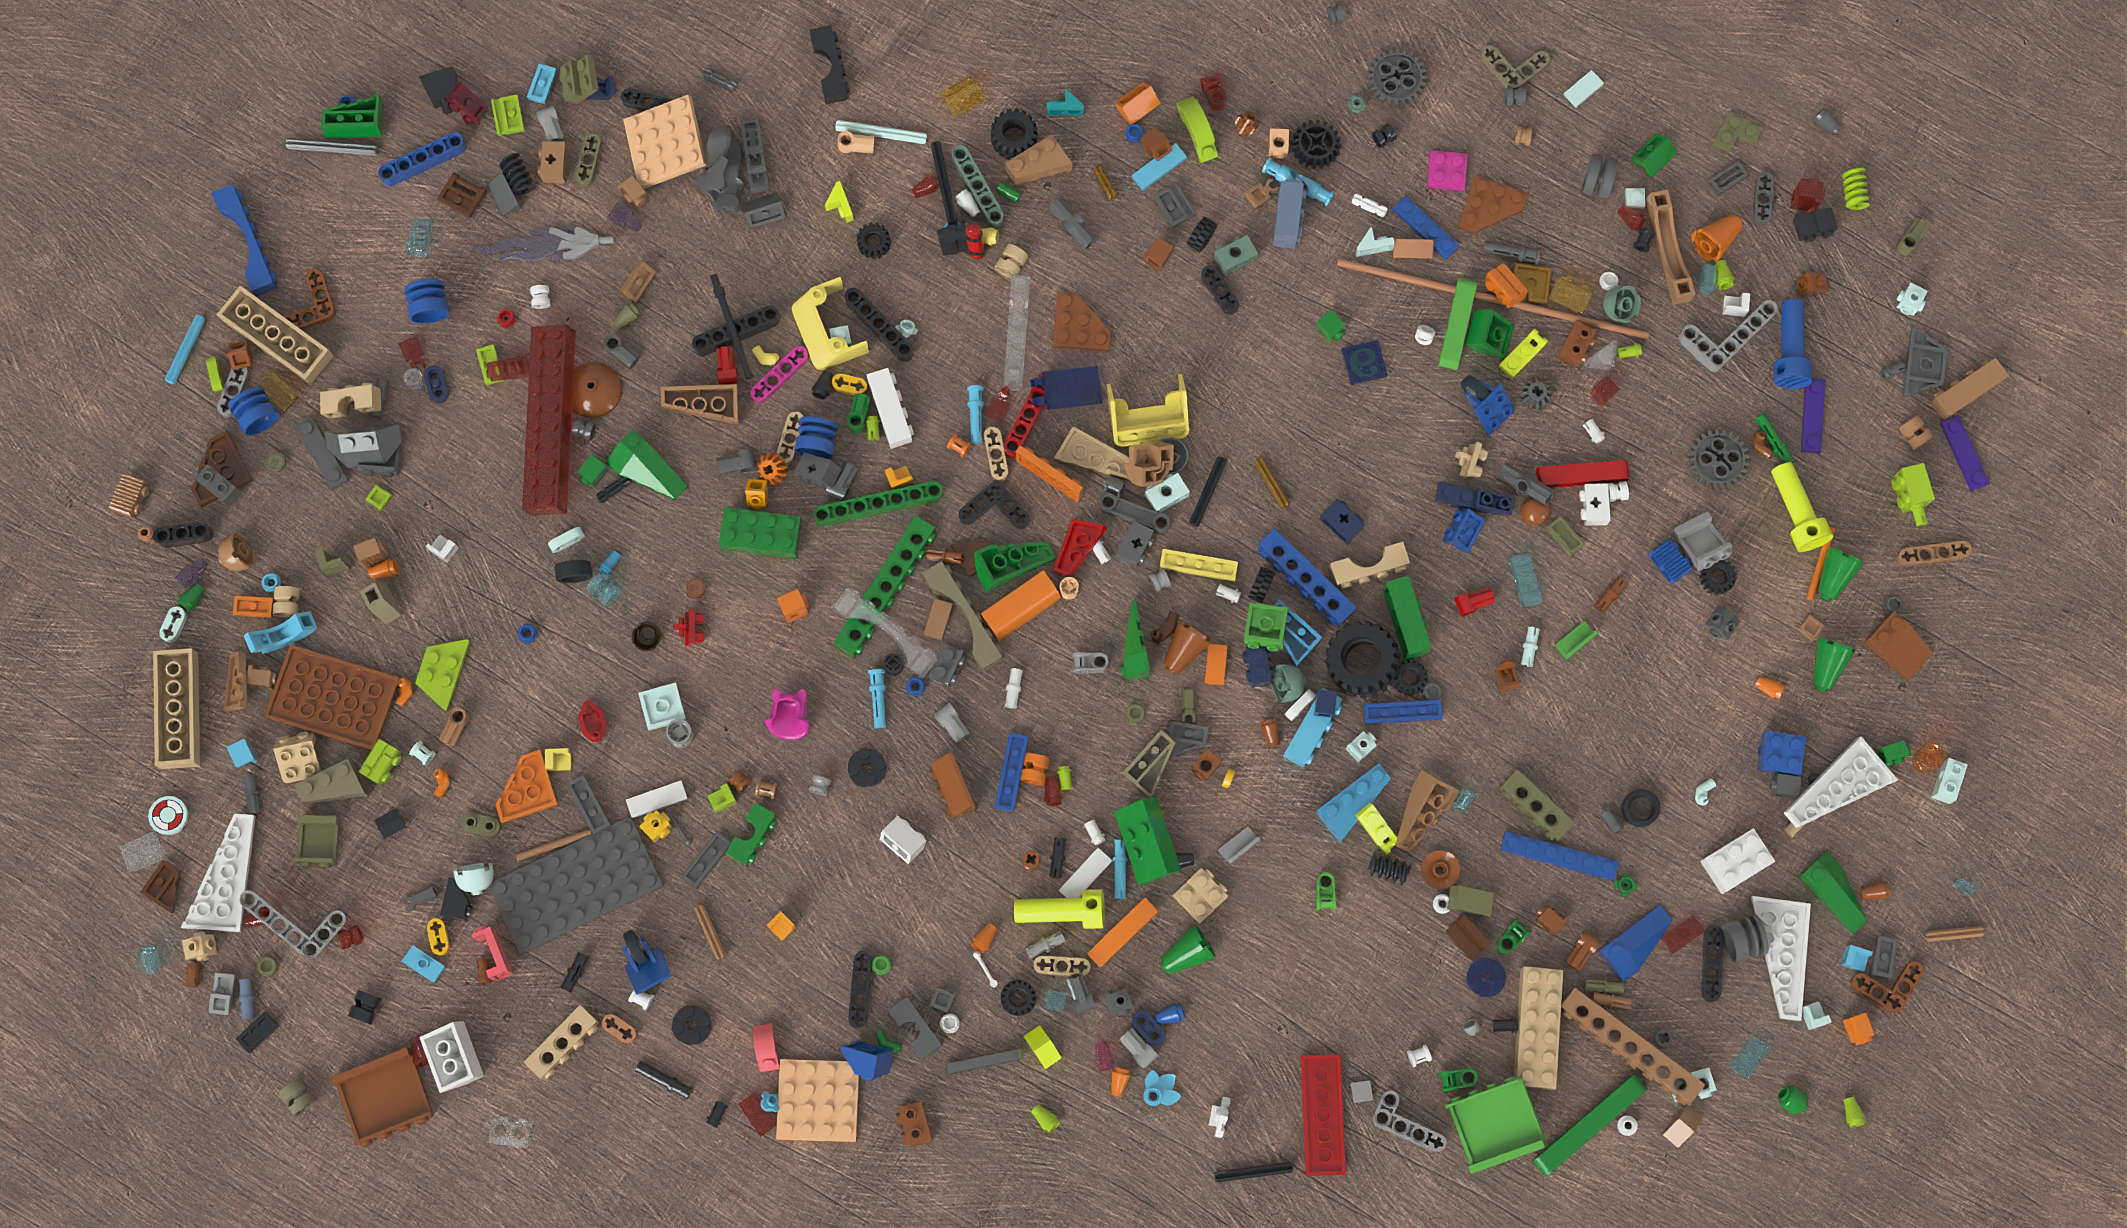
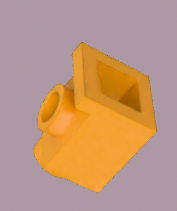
M748 479L745 489L747 506L752 507L754 510L766 508L768 501L767 480Z

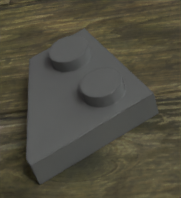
M1171 721L1169 735L1176 740L1170 757L1205 747L1209 727Z

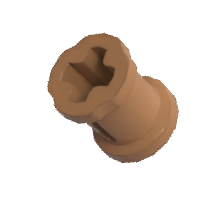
M758 779L755 796H767L774 800L778 783L771 784Z

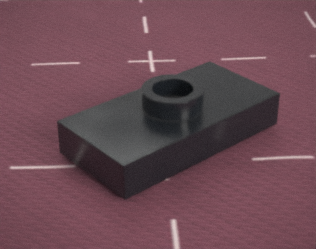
M265 1011L236 1040L250 1054L280 1026Z

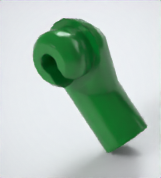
M884 1030L875 1033L879 1046L894 1050L893 1054L901 1050V1044L898 1041L887 1040Z

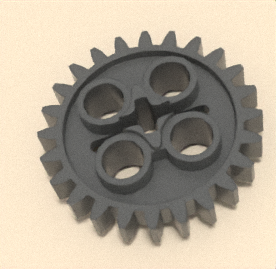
M1399 48L1396 49L1395 53L1389 49L1388 54L1382 51L1381 57L1376 55V61H1371L1370 65L1372 67H1369L1367 71L1370 74H1367L1366 79L1370 80L1367 86L1372 87L1370 93L1376 92L1375 99L1381 97V104L1386 100L1387 106H1390L1392 102L1395 108H1397L1398 103H1401L1402 107H1404L1405 101L1411 105L1412 98L1417 101L1418 94L1422 95V89H1425L1426 86L1424 82L1427 80V76H1424L1426 69H1421L1424 63H1417L1419 57L1412 58L1413 52L1406 55V49L1402 53L1399 52ZM1405 65L1408 69L1403 70L1399 66ZM1387 69L1390 73L1385 74L1381 70ZM1409 82L1412 84V86L1407 87L1404 85V83ZM1386 86H1392L1394 90H1387Z
M1715 429L1713 434L1708 430L1706 436L1701 433L1700 439L1696 438L1694 440L1695 444L1690 446L1692 451H1689L1687 455L1692 458L1687 463L1693 465L1689 470H1695L1693 477H1700L1698 483L1705 481L1704 487L1711 484L1712 490H1714L1718 485L1719 489L1722 490L1725 485L1729 489L1731 483L1734 486L1737 485L1738 480L1741 481L1744 478L1742 474L1745 475L1748 472L1745 469L1750 465V463L1746 462L1750 456L1745 455L1748 448H1742L1745 442L1739 443V436L1733 438L1732 431L1729 435H1726L1725 429H1723L1721 434H1719L1718 429ZM1713 443H1718L1721 446V450L1715 449ZM1728 455L1734 456L1736 462H1731L1728 459ZM1701 457H1707L1709 459V463H1704L1701 460ZM1716 469H1721L1724 472V476L1718 475Z

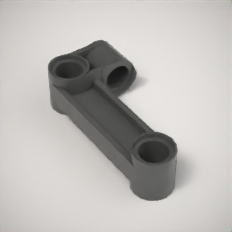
M1109 475L1099 503L1100 510L1104 514H1110L1131 523L1133 521L1138 522L1161 535L1169 530L1170 518L1168 515L1121 499L1127 482ZM1105 500L1112 501L1113 505L1111 507L1104 506L1103 502ZM1162 520L1166 523V526L1159 527L1156 523Z

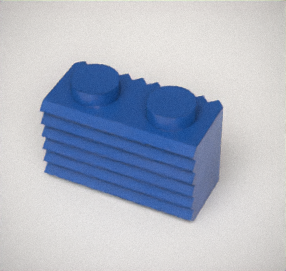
M1668 539L1652 550L1648 556L1667 581L1673 585L1692 570V564L1686 556L1683 557L1680 554V548L1677 543L1671 542Z

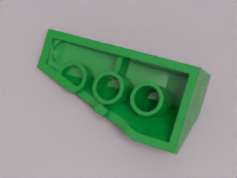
M635 430L629 432L618 443L606 461V464L618 475L625 478L628 477L636 481L637 484L648 486L653 491L673 500L688 488L651 445Z
M1048 541L1014 545L1013 543L1002 546L995 544L974 552L977 577L986 593L1056 559Z
M1136 599L1131 602L1123 664L1120 665L1121 676H1125L1126 681L1147 678L1150 673L1146 646H1143V632L1139 626L1140 618Z

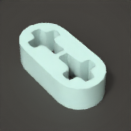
M576 527L552 539L548 545L552 553H556L582 540L585 535L581 527Z
M176 606L168 611L159 632L160 637L164 641L172 643L179 638L187 620L185 610ZM174 613L182 615L181 618H177L175 621ZM171 630L174 634L173 636L169 635L167 638L165 632Z

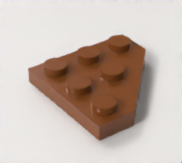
M1475 175L1457 228L1477 233L1488 226L1504 221L1512 215H1517L1523 211L1528 193Z
M1057 292L1053 348L1109 352L1111 331L1076 293Z

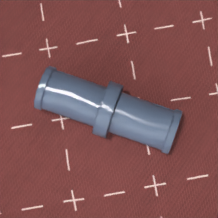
M252 979L239 980L240 998H238L239 1002H241V1019L255 1018L253 1008L255 996L252 994Z

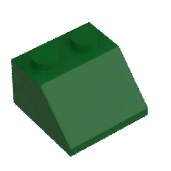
M1493 309L1475 310L1465 345L1475 352L1505 359L1514 324Z

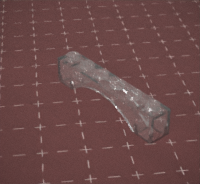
M1011 275L1004 390L1023 391L1030 276Z
M852 587L850 589L844 588L830 607L845 619L866 620L885 630L898 645L905 667L919 678H924L938 660L934 657L935 653L927 647L925 649L919 645L920 641L911 635L909 637L904 633L905 629L897 623L896 625L889 621L891 618L882 611L881 613L877 612L872 602L867 599L865 601L862 600L857 590Z

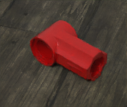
M725 346L718 348V384H738L733 347Z
M1490 587L1471 594L1470 592L1464 593L1454 598L1461 617L1472 614L1477 609L1495 604V597Z

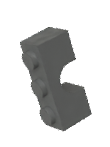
M906 997L889 1009L888 1012L900 1028L907 1023H914L919 1027V1036L911 1044L924 1060L942 1047L940 1042L943 1039L936 1030L934 1032L931 1031L929 1028L931 1023L925 1014L921 1016L918 1013L917 1009L920 1007L913 998L909 1000Z

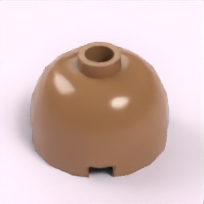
M235 532L225 537L219 544L218 559L229 570L238 572L249 569L255 564V552L253 548L249 550L247 545L249 540L243 534Z

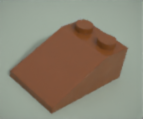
M1895 611L1889 614L1864 642L1907 681L1912 678L1933 654L1912 626Z

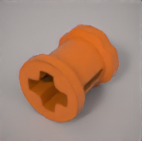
M955 433L948 442L947 448L955 450L963 458L969 451L972 443L965 442Z

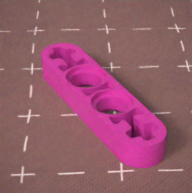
M796 346L751 389L753 401L764 403L808 361L807 349L803 346ZM797 352H799V353L804 352V353H803L804 358H800V357L797 358L796 353H797ZM790 358H792L793 361L795 360V362H796V364H797L796 366H795L794 363L790 360ZM784 364H790L792 369L790 372L784 373L781 367ZM776 377L778 378V383L771 386L768 384V379ZM763 384H765V386L770 391L768 392L767 389H765L763 391V397L761 398L760 396H758L756 398V391L761 392L764 389Z

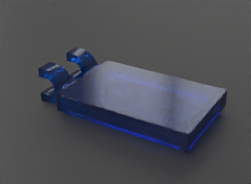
M1097 366L1042 372L1043 377L1030 380L1031 387L1044 386L1045 396L1033 398L1034 406L1047 405V410L1102 404Z

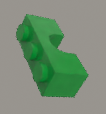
M755 803L745 819L754 826V836L749 840H741L735 836L725 854L748 867L749 863L753 864L758 855L756 851L759 846L761 848L767 841L766 835L768 831H772L777 824V820H775L777 818L776 814Z

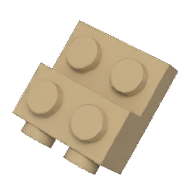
M1202 868L1173 894L1175 900L1198 924L1202 923L1228 898L1226 894L1228 890L1221 883L1217 885L1212 880L1214 875L1208 869L1204 871Z

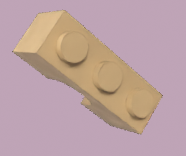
M362 383V386L357 387L348 385L344 389L329 388L328 391L320 392L321 415L330 419L347 416V407L352 401L355 402V409L362 413L381 411V389L374 386L373 383Z

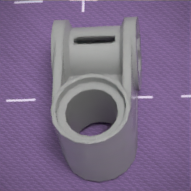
M1072 653V657H1074L1072 673L1074 674L1104 673L1109 668V660L1104 653ZM1098 659H1103L1106 663L1104 666L1098 667L1095 665V662Z

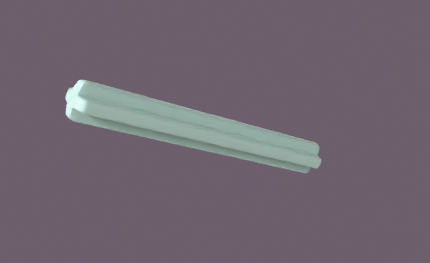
M837 120L836 122L837 131H848L855 134L925 144L927 141V134L922 132Z

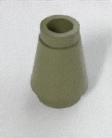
M630 302L628 305L625 304L612 321L621 329L638 319L641 313Z

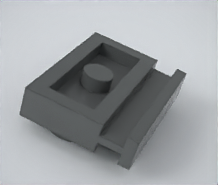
M1177 183L1153 197L1172 229L1189 218L1196 216L1194 209Z

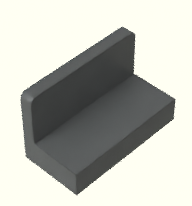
M778 193L742 204L750 229L786 218Z

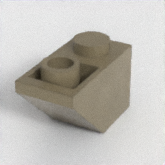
M374 582L360 591L368 609L386 625L403 616L386 582Z

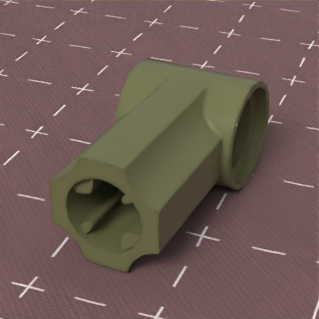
M1922 218L1914 219L1897 244V251L1900 254L1910 255L1918 246V243L1930 227Z

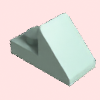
M1370 227L1356 249V257L1391 251L1394 247L1393 237L1383 236L1374 240L1372 227Z

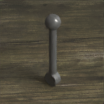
M667 812L666 815L671 819L672 823L685 840V845H691L692 840L690 838H687L681 827L678 825V823L674 819L673 812Z

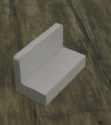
M1248 826L1217 851L1230 866L1260 843L1261 838L1257 837Z

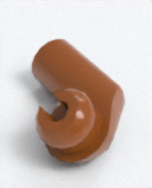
M1758 431L1753 436L1754 450L1769 459L1774 451L1765 446L1766 434Z

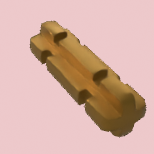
M1096 166L1093 172L1098 178L1097 180L1103 191L1106 192L1107 198L1109 200L1116 198L1117 192L1112 187L1113 185L1108 175L1104 172L1103 166Z

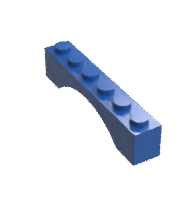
M231 184L212 192L218 210L223 216L238 224L246 236L249 247V260L245 276L251 291L257 297L276 289L275 282L278 281L274 271H270L268 267L271 264L267 254L264 255L261 250L264 248L261 239L255 235V232L258 231L254 222H250L248 218L251 214L247 205L243 206L241 200L244 197L241 190L236 189Z

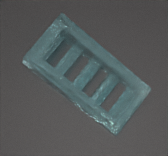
M413 220L405 251L407 255L426 257L433 221ZM417 225H427L426 229L417 228ZM416 231H418V232H425V234H424V235L416 234ZM415 238L423 239V241H416ZM413 245H421V248L413 247Z

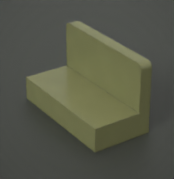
M323 548L315 550L319 567L328 577L350 570V566L342 558L332 560L331 556Z

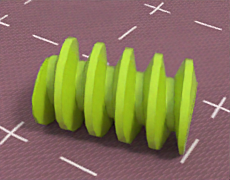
M1854 168L1844 172L1842 175L1844 180L1843 186L1845 187L1844 193L1846 194L1845 200L1847 201L1846 207L1848 209L1861 210L1870 206L1869 203H1864L1869 200V197L1863 196L1868 193V189H1862L1868 185L1867 182H1862L1867 178L1866 175H1861L1866 172L1865 168Z

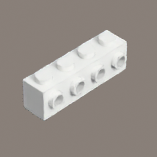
M885 368L867 374V380L890 449L911 443V436L914 435L911 424L907 425L905 419L908 418L905 407L901 408L899 401L903 400L900 391L895 390L894 384L897 382L894 373H890L889 369Z

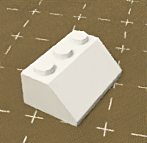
M464 1021L449 1023L419 1037L440 1093L484 1077Z

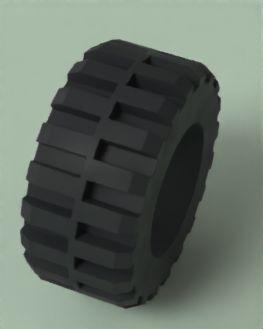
M1356 621L1354 626L1347 624L1342 632L1340 630L1336 631V637L1330 639L1328 642L1330 647L1326 648L1325 652L1327 656L1325 663L1328 673L1336 686L1344 693L1348 692L1350 696L1356 697L1359 695L1361 698H1367V695L1370 694L1372 697L1378 696L1377 692L1382 690L1384 693L1387 691V686L1389 684L1393 685L1395 676H1399V666H1401L1400 650L1387 629L1384 630L1379 624L1373 625L1370 621H1365V624ZM1362 644L1376 646L1380 651L1381 660L1374 671L1365 675H1356L1347 669L1346 658L1353 648Z

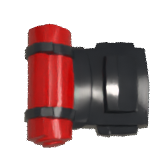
M964 211L961 212L963 224L937 230V237L943 255H953L969 251L971 257L975 259H982L985 256V245L983 244L981 227L977 224L968 225Z

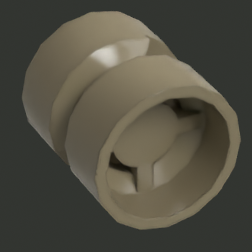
M301 1079L289 1083L278 1093L284 1103H289L288 1109L294 1117L302 1114L316 1103L311 1093L305 1092L306 1086Z

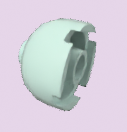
M484 863L461 866L462 870L458 872L457 868H455L453 873L456 884L461 890L471 892V895L482 894L483 889L488 888L493 881V864L488 863L489 867H484Z

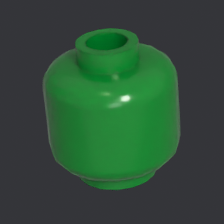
M1795 1085L1784 1086L1780 1090L1778 1099L1779 1105L1793 1115L1804 1112L1807 1109L1808 1096L1804 1091Z

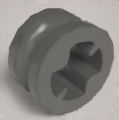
M1666 1029L1658 1030L1653 1035V1041L1659 1047H1667L1672 1043V1034ZM1665 1033L1667 1035L1665 1037L1667 1042L1660 1043L1659 1040L1661 1038H1658V1036Z

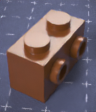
M1576 320L1557 358L1576 368L1580 362L1584 364L1589 355L1586 353L1587 348H1592L1597 339L1594 337L1597 330Z
M921 1101L898 1108L899 1113H896L899 1125L903 1124L905 1132L901 1133L904 1144L908 1143L909 1147L933 1141Z

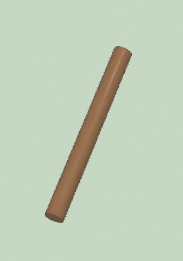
M588 829L520 852L516 854V858L518 861L542 854L577 842L592 835V832Z

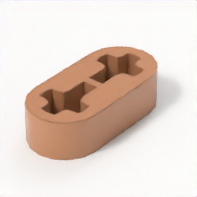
M613 1014L606 1015L603 1018L602 1026L605 1031L626 1044L636 1040L637 1032L631 1025ZM614 1018V1023L619 1026L618 1029L614 1027L608 1029L607 1020H613ZM624 1029L625 1031H629V1029H631L632 1031L630 1034L633 1035L632 1038L630 1039L627 1037L625 1040V1035L621 1033L620 1030Z

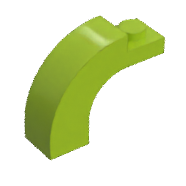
M1192 96L1177 102L1176 105L1180 119L1185 123L1190 132L1199 162L1203 163L1218 157L1212 130L1198 101Z

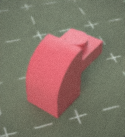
M772 1023L753 1026L754 1048L760 1072L780 1069Z

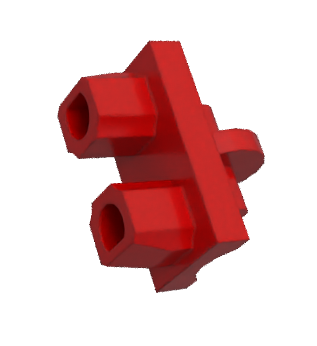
M689 609L688 612H685V624L684 618L680 617L679 624L673 625V630L679 631L678 637H684L685 631V647H691L693 644L704 642V632L695 631V625H703L705 615L695 612V609Z

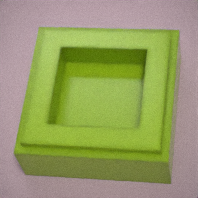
M375 485L365 501L382 511L393 496L378 485Z

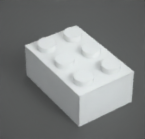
M1753 828L1700 862L1720 893L1723 894L1771 865L1775 860Z

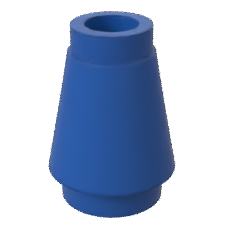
M1174 1003L1159 1011V1013H1155L1159 1025L1182 1022V1019L1186 1018L1181 1003L1177 1005Z

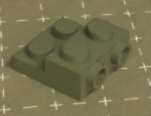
M587 54L577 62L569 61L560 68L559 79L563 84L562 97L565 102L579 104L599 90L593 55Z

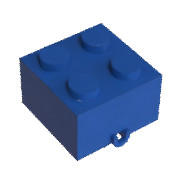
M1774 731L1763 732L1761 747L1758 748V755H1760L1758 770L1791 776L1801 775L1806 736Z

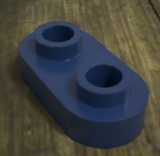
M429 366L424 372L429 397L435 403H443L449 396L444 373L438 366ZM434 374L438 375L436 379H432ZM438 392H442L440 397L436 396Z
M1140 1010L1134 1013L1132 1025L1150 1045L1156 1046L1161 1044L1165 1038V1033L1161 1026L1146 1011ZM1140 1017L1145 1019V1023L1142 1025L1138 1023V1018ZM1151 1033H1158V1038L1152 1039Z

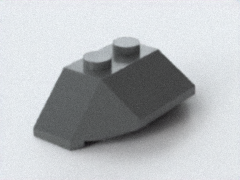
M400 423L324 430L327 449L347 468L357 467L358 464H386L403 442Z

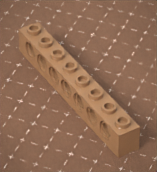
M1576 988L1573 989L1561 1005V1014L1566 1019L1576 1021L1578 1023L1577 1026L1586 1033L1588 1031L1594 1035L1593 1038L1602 1045L1604 1043L1611 1047L1610 1051L1618 1057L1620 1055L1627 1059L1626 1063L1634 1069L1639 1068L1643 1071L1642 1075L1648 1080L1652 1081L1654 1079L1660 1084V1089L1666 1093L1671 1092L1676 1096L1675 1099L1680 1104L1690 1106L1706 1085ZM1585 1008L1588 1014L1581 1017L1577 1014V1009ZM1601 1020L1604 1027L1601 1029L1595 1028L1593 1021ZM1617 1032L1620 1035V1039L1613 1041L1610 1039L1609 1034ZM1633 1044L1636 1047V1051L1629 1053L1625 1046ZM1642 1057H1651L1653 1063L1645 1065L1642 1062ZM1660 1068L1667 1069L1669 1076L1661 1077L1658 1070ZM1675 1081H1683L1685 1088L1682 1090L1677 1089L1674 1084Z

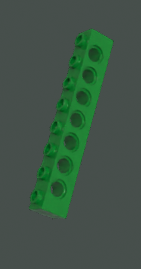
M917 516L914 517L834 641L835 648L853 659L856 655L860 656L865 648L863 644L866 639L870 640L875 633V625L877 623L880 624L886 615L884 611L887 607L890 608L896 599L894 597L897 591H902L906 584L904 580L908 575L911 576L916 569L915 563L918 559L921 560L924 557L926 546L928 543L932 544L936 538L934 526ZM915 537L922 538V542L920 544H914L912 542V539ZM904 553L912 554L911 559H902ZM899 568L902 570V573L899 576H894L892 571ZM885 584L892 586L888 592L882 591L881 588ZM874 600L881 601V606L873 608L871 603ZM869 616L871 621L868 624H863L861 622L862 617ZM859 632L861 637L858 640H853L850 638L851 634Z

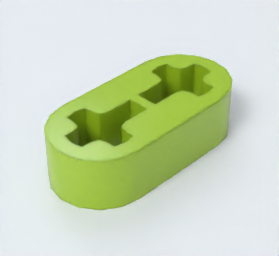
M216 356L206 358L212 389L214 392L222 391L224 389V382L218 358Z

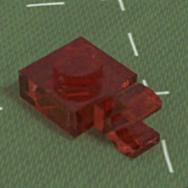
M1002 387L998 399L992 397L985 416L1003 423L1010 407L1009 404L1005 403L1010 394L1009 389Z

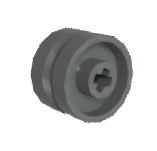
M1592 154L1585 172L1581 194L1591 196L1598 185L1597 197L1607 200L1615 182L1618 160L1608 158L1603 168H1601L1602 156Z

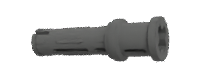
M1485 241L1483 253L1516 258L1519 262L1527 261L1538 265L1541 249H1529L1524 245L1519 248Z

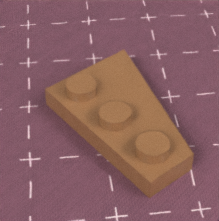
M244 652L230 654L224 711L229 712L247 708L246 654Z

